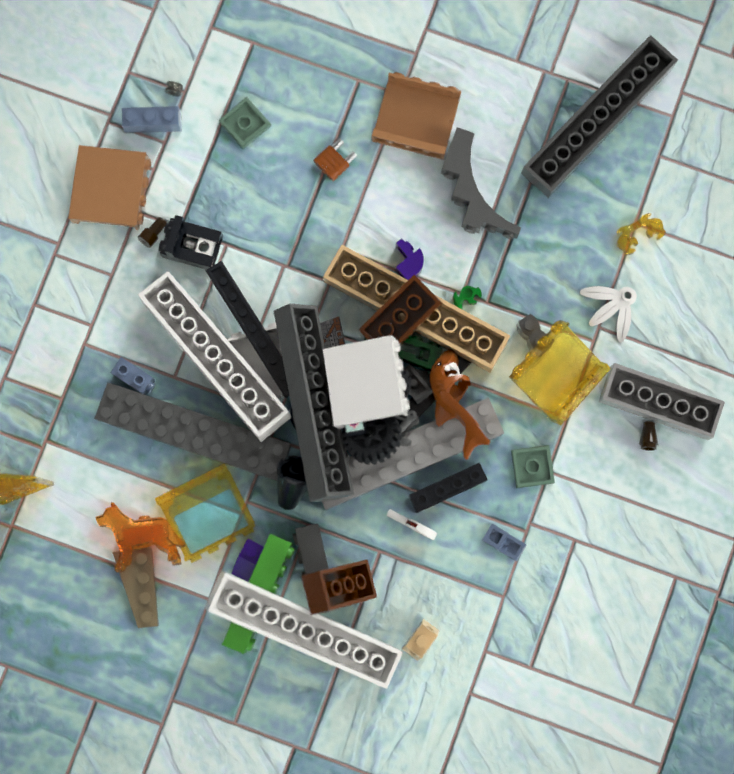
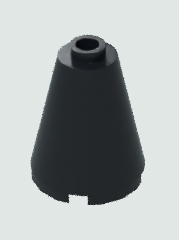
M289 456L285 460L282 458L277 465L278 505L285 510H292L297 506L308 489L302 457Z

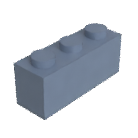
M178 106L122 108V127L125 133L182 132L181 112Z

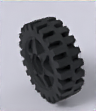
M395 416L366 421L365 434L347 437L345 428L342 429L344 432L342 433L343 444L346 450L355 460L367 465L370 462L373 465L377 464V461L380 463L385 462V457L390 459V453H396L395 447H399L401 444L399 440H402V429Z

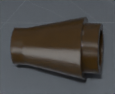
M643 422L639 441L642 450H656L658 439L655 422Z

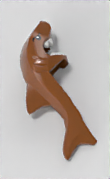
M447 350L436 360L430 373V385L436 400L435 419L438 427L453 418L458 419L462 423L466 433L463 455L467 460L476 446L489 445L490 440L485 436L472 415L458 403L466 393L468 386H471V382L468 376L459 374V360L455 352ZM462 379V382H458V386L455 385L458 380Z

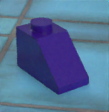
M247 538L231 574L249 582L264 546Z

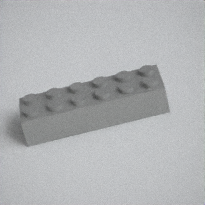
M616 363L610 366L599 399L600 403L706 440L714 438L725 401Z

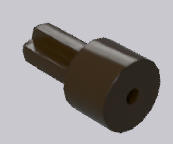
M158 217L149 228H145L139 234L138 240L146 247L151 248L158 240V234L164 229L167 222L163 218Z

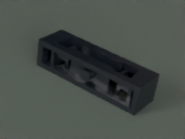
M479 462L418 490L408 497L417 514L480 485L488 479Z

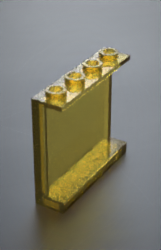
M562 320L555 322L551 326V330L539 339L537 346L525 355V359L512 370V374L509 376L552 422L558 425H562L611 369L607 363L601 362L568 327L570 324Z

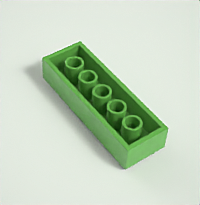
M269 534L249 583L276 594L279 588L277 581L279 577L283 578L287 566H284L286 560H291L295 548H292L293 543ZM231 622L222 645L242 654H245L247 651L250 652L256 641L253 638L255 631Z

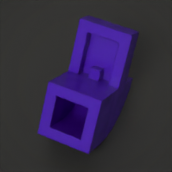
M401 238L396 242L395 247L405 260L396 266L395 271L399 276L409 280L413 275L417 277L420 275L424 256L420 248L413 252V246Z

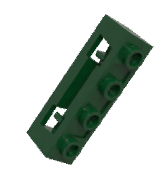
M411 335L403 345L416 350L422 349L419 353V359L415 358L416 355L401 349L398 352V357L403 362L431 372L434 363L441 356L443 349L437 343L429 342L428 344L423 342L422 338Z

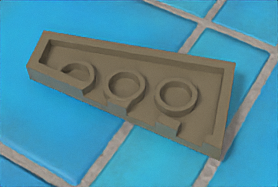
M152 548L112 552L138 628L159 626Z

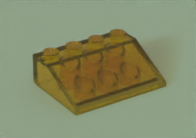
M0 473V506L51 487L54 483L53 481L36 476Z

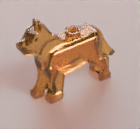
M111 502V507L106 508L102 515L95 517L100 527H107L115 535V540L119 547V558L114 566L116 573L125 572L126 567L131 565L132 554L135 550L153 545L160 551L168 554V562H172L173 566L182 565L177 547L183 548L186 544L178 537L166 519L162 517L150 518V516H141L139 520H133L126 516L114 502Z

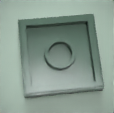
M247 97L218 120L242 149L246 148L271 126V123Z
M550 445L511 450L516 488L555 483Z

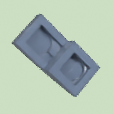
M491 524L482 539L516 562L527 546L494 524Z

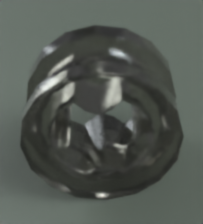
M167 81L166 85L168 88H165V92L172 96H181L180 90L183 89V85L178 82Z

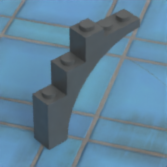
M457 127L441 174L450 180L458 179L451 200L458 206H468L461 227L465 228L466 232L475 234V232L479 233L481 227H484L486 231L491 233L499 232L507 239H517L521 227L508 222L497 214L486 203L476 186L471 167V146L475 133Z

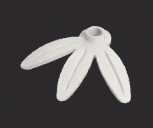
M602 286L581 289L580 294L585 297L597 300H612L593 315L589 321L590 326L606 321L620 310L617 319V339L619 342H623L630 329V305L636 300V292L630 287H623L619 291ZM628 293L630 299L625 298L624 294Z

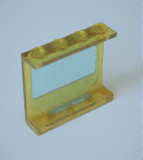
M225 463L155 498L185 556V562L191 561V563L202 559V554L206 552L212 554L219 550L218 546L226 543V546L237 541V536L243 534L245 537L253 533V528L257 527Z

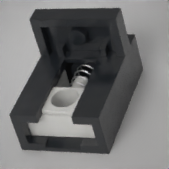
M175 215V218H170L169 223L167 222L164 227V241H160L158 248L162 258L205 270L215 265L223 240L222 232L185 222L184 218ZM185 245L186 248L188 247L189 249H195V251L184 249L183 246ZM202 245H209L208 251H200Z

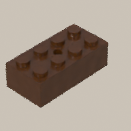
M413 275L359 331L368 340L391 335L399 341L401 346L443 303L416 275ZM401 313L405 314V320L403 321L398 319V315Z
M368 559L301 576L311 615L377 598Z

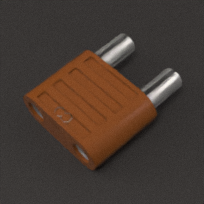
M340 138L332 146H327L313 160L333 182L350 166L349 163L357 157V154L352 151L344 159L336 151L344 144Z

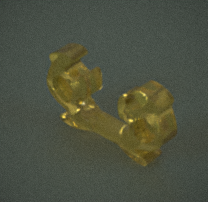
M647 213L634 223L620 227L616 233L622 232L623 234L618 238L617 246L624 252V255L633 254L636 250L630 247L631 245L637 246L638 241L635 237H630L629 235L632 231L642 226L648 227L646 231L648 238L651 239L653 234H657L656 240H660L666 233L662 221L658 218L648 219L651 213Z

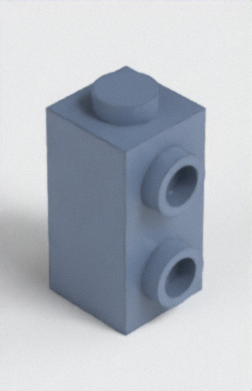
M120 357L110 372L141 394L151 393L155 387V379L122 357Z

